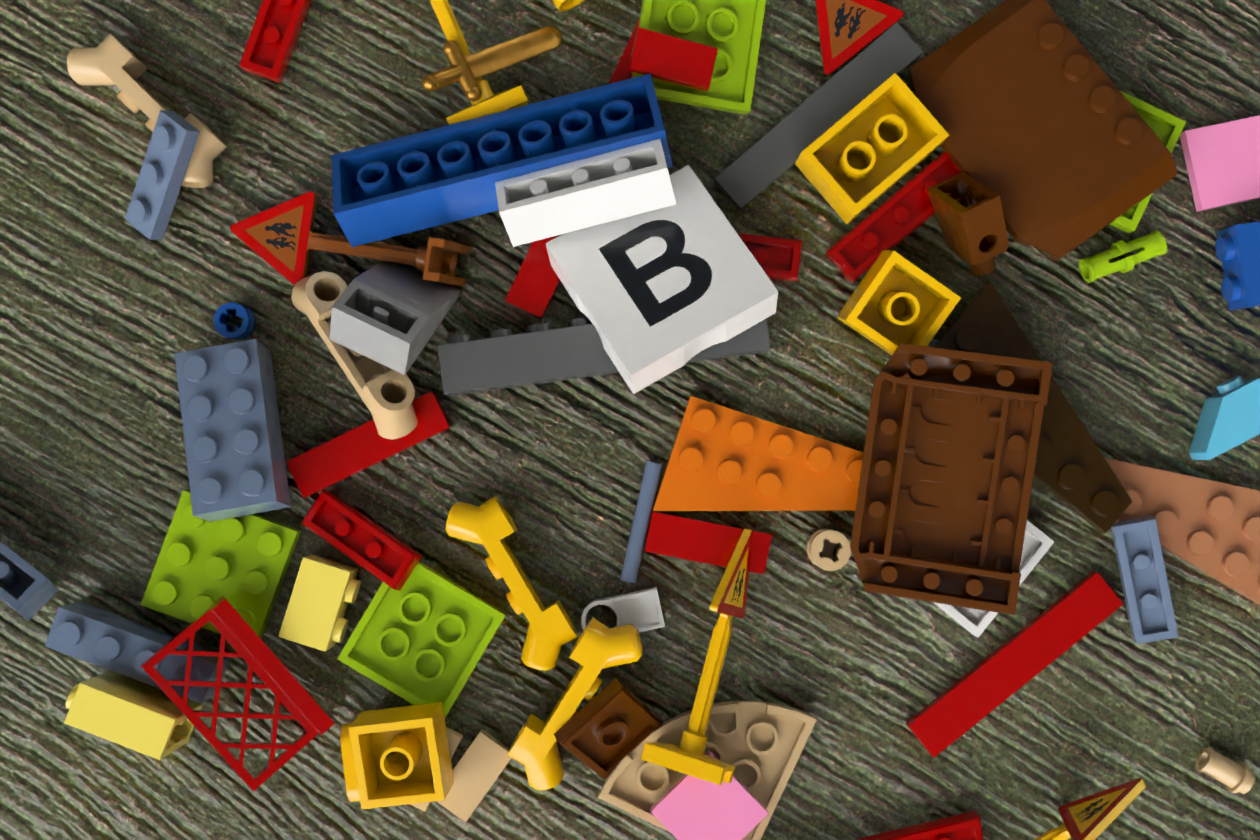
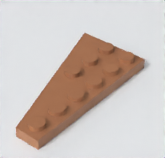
M1105 458L1133 501L1116 522L1152 515L1156 519L1162 549L1260 605V490Z

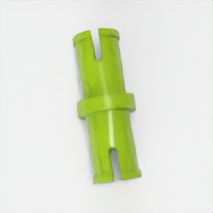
M1158 230L1128 242L1120 240L1113 243L1108 250L1080 259L1078 263L1079 270L1087 283L1094 282L1096 279L1118 271L1127 273L1132 271L1136 264L1166 254L1167 244L1164 236ZM1131 251H1136V254L1128 256L1113 263H1109L1110 259L1116 258Z

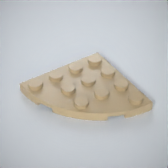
M727 701L713 704L705 733L708 739L704 755L710 750L719 760L735 766L733 775L769 813L742 840H761L817 721L815 716L796 708L762 701ZM692 709L665 721L660 727L652 731L629 755L626 754L607 777L598 793V798L670 832L651 813L650 808L685 774L641 760V756L646 742H663L679 746L683 730L688 728Z

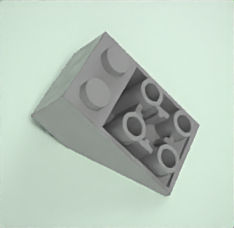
M381 261L354 278L334 303L331 313L329 339L405 375L460 296L461 290L447 283L424 280V272L407 264Z

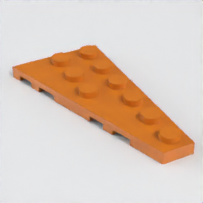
M690 396L652 511H855L864 452Z

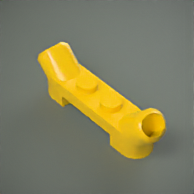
M494 496L480 506L461 501L453 504L448 514L446 532L450 537L484 545L490 555L485 559L488 568L497 580L503 577L510 589L506 597L517 615L524 613L529 621L521 654L523 663L528 667L543 671L556 667L561 646L577 638L578 633L559 599L544 607L504 538L518 529L497 496Z
M592 617L573 646L569 657L581 666L546 721L544 722L535 715L530 714L507 753L508 756L525 766L530 787L539 791L556 787L562 781L564 770L554 733L578 713L576 709L583 698L589 702L601 685L602 680L597 676L602 669L637 662L642 656V644L639 631L634 625L627 624L608 628Z

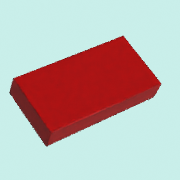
M639 27L636 30L628 71L640 75L651 73L652 78L707 91L710 88L718 48Z

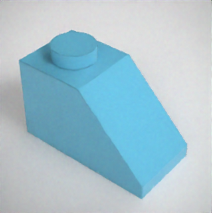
M1241 376L1233 377L1217 385L1216 387L1219 392L1205 399L1189 450L1192 460H1211L1260 434V378L1242 380Z

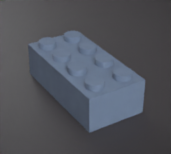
M257 339L174 353L193 516L212 522L291 507L271 351Z

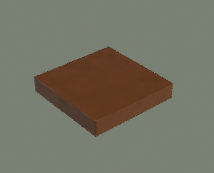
M615 678L554 733V736L560 745L605 780L626 754L629 755L663 722L656 713Z

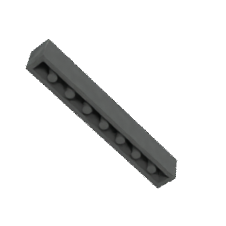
M588 318L569 320L568 327L552 329V323L528 326V333L512 335V329L492 330L487 332L488 338L472 340L471 334L447 337L448 344L437 345L443 393L447 396L619 373L603 348L599 333ZM767 319L726 342H721L702 350L687 363L767 353L771 349Z

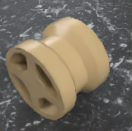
M823 528L815 531L810 535L806 544L808 558L814 565L823 570L835 571L841 569L847 564L851 556L849 540L844 534L833 529Z

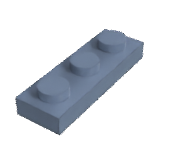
M160 110L125 216V220L149 240H163L200 133L198 129L174 111Z
M1151 515L1115 522L1111 527L1134 642L1142 644L1179 637L1156 519Z

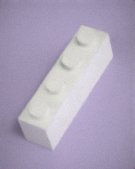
M660 139L495 182L499 214L513 247L676 204Z

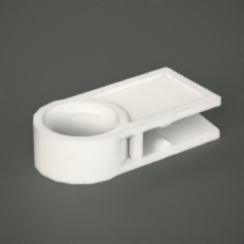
M657 587L603 599H595L584 608L581 616V626L584 630L587 626L586 616L588 611L596 605H606L617 616L615 627L632 624L639 632L665 627Z

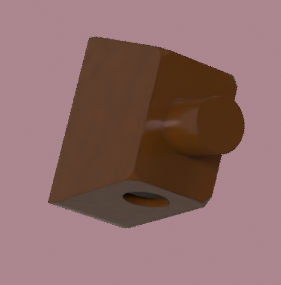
M961 172L928 188L927 192L948 248L970 265L972 274L980 276L992 272L996 268L994 257L1005 252L1009 247L1000 195L965 172Z

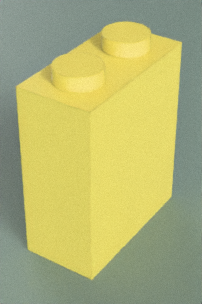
M111 670L75 685L66 701V708L69 711L64 721L65 724L158 760L188 743L194 729V725L161 688ZM191 699L187 700V704L193 710L201 711L203 704Z

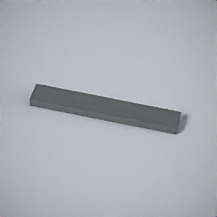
M896 22L714 179V182L736 208L741 211L790 169L804 149L894 73L899 75L919 58L923 51Z

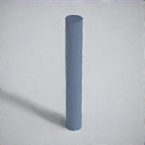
M646 461L620 580L636 583L662 464Z

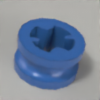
M234 302L221 305L214 315L216 331L221 336L229 339L240 340L248 337L256 325L253 311L247 306ZM237 310L236 315L239 318H243V323L241 327L235 326L236 331L232 332V326L226 324V319L228 315L234 316L233 311Z

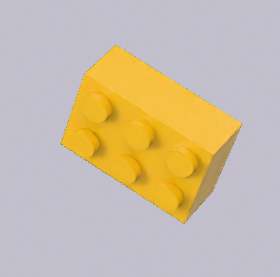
M894 73L804 149L796 160L795 165L842 220L848 224L938 148L949 134L901 78Z

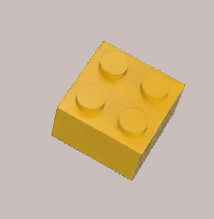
M883 250L837 315V318L892 356L900 343L927 347L961 297L896 251Z
M442 702L361 711L348 727L361 810L445 800L454 783Z

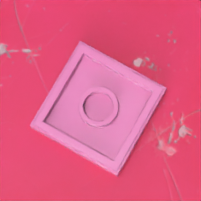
M1260 115L1186 130L1181 133L1180 141L1196 212L1260 199Z
M710 750L705 754L718 759ZM685 774L650 808L651 813L677 840H742L769 814L768 810L734 775L731 783L722 782V785H717Z

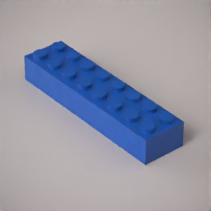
M651 73L331 155L334 215L351 247L498 211L495 182L660 139L667 168L673 167Z

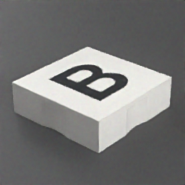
M689 165L669 175L676 200L675 205L564 233L546 243L551 267L578 309L595 326L600 335L603 348L633 394L684 366L702 350L712 345L726 342L776 313L778 290Z

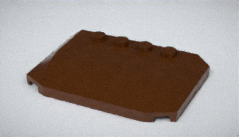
M1005 0L910 68L908 75L910 82H912L914 95L949 134L940 147L948 153L951 161L956 164L960 172H965L1000 195L1006 230L1016 242L1026 247L1031 245L1050 254L1049 258L1055 261L1062 259L1178 174L1170 151L1045 0Z
M900 343L873 382L850 548L862 578L865 592L1015 615L1021 578L1019 569L1044 405H1047L1053 362Z

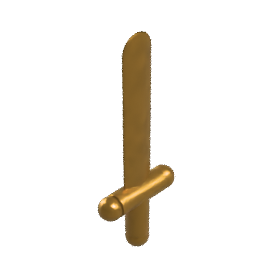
M546 26L465 57L458 43L454 40H448L443 45V52L446 54L450 67L426 75L422 79V86L426 91L432 92L459 82L466 98L469 101L476 102L482 96L481 89L476 81L477 78L558 48L562 44V35L557 28Z

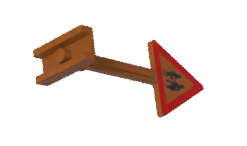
M815 0L823 73L830 75L899 21L904 15L903 11L877 0Z
M309 191L230 226L232 233L294 286L304 277H307L311 250L416 266L417 270L424 271V280L465 286L466 278L456 277L455 272L458 253L470 255V246L429 237L428 246H420L419 249L374 242L351 247L347 238L314 233L313 228L318 194L313 191Z

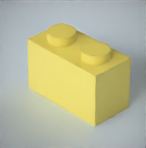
M316 555L303 557L278 637L325 652L334 647L336 642L341 643L349 623L348 619H344L348 603L353 604L355 602L361 585V581L356 579L359 569Z

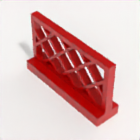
M223 596L194 622L141 664L144 671L253 792L319 733L321 735L324 734L335 724ZM210 621L220 632L219 651L193 650L195 632ZM189 638L188 650L176 649ZM225 639L237 652L224 651ZM168 655H187L184 680L165 679L154 666ZM192 656L218 657L215 681L190 680ZM224 657L244 659L248 664L246 682L221 681ZM253 671L264 683L252 682ZM171 685L184 686L183 696L181 697ZM189 686L215 687L212 711L193 710L187 704ZM220 687L245 688L243 712L218 711ZM251 688L270 689L275 695L273 713L249 712ZM280 702L290 713H279ZM200 717H211L210 728ZM217 717L242 718L240 742L220 741L215 735ZM248 718L272 719L270 742H246ZM278 719L297 720L306 730L293 743H276ZM228 748H239L238 760ZM245 749H269L268 765L253 777L243 766ZM275 749H285L274 759Z

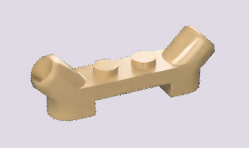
M109 33L97 47H74L68 54V72L76 83L82 86L116 85L121 90L117 97L135 114L141 109L150 118L145 125L152 132L154 131L160 110L167 109L137 80L148 68L114 35ZM190 113L185 120L198 129L200 133L182 186L206 188L213 182V160L227 146L202 121Z
M322 271L312 276L304 277L292 289L291 299L293 305L298 311L307 315L371 412L378 434L390 440L408 435L418 424L412 404L415 397V389L407 374L403 375L330 340L332 306L348 286L339 275L333 272Z

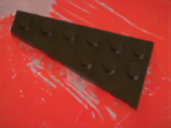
M990 281L934 346V348L1041 361ZM1051 376L1047 405H1044L1033 478L1100 533H1107L1133 501Z

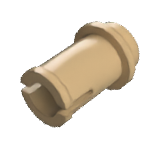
M1210 747L1204 748L1196 760L1195 767L1197 771L1203 772L1227 785V789L1231 793L1236 794L1240 792L1246 794L1255 782V773L1250 770V766L1247 763H1236Z

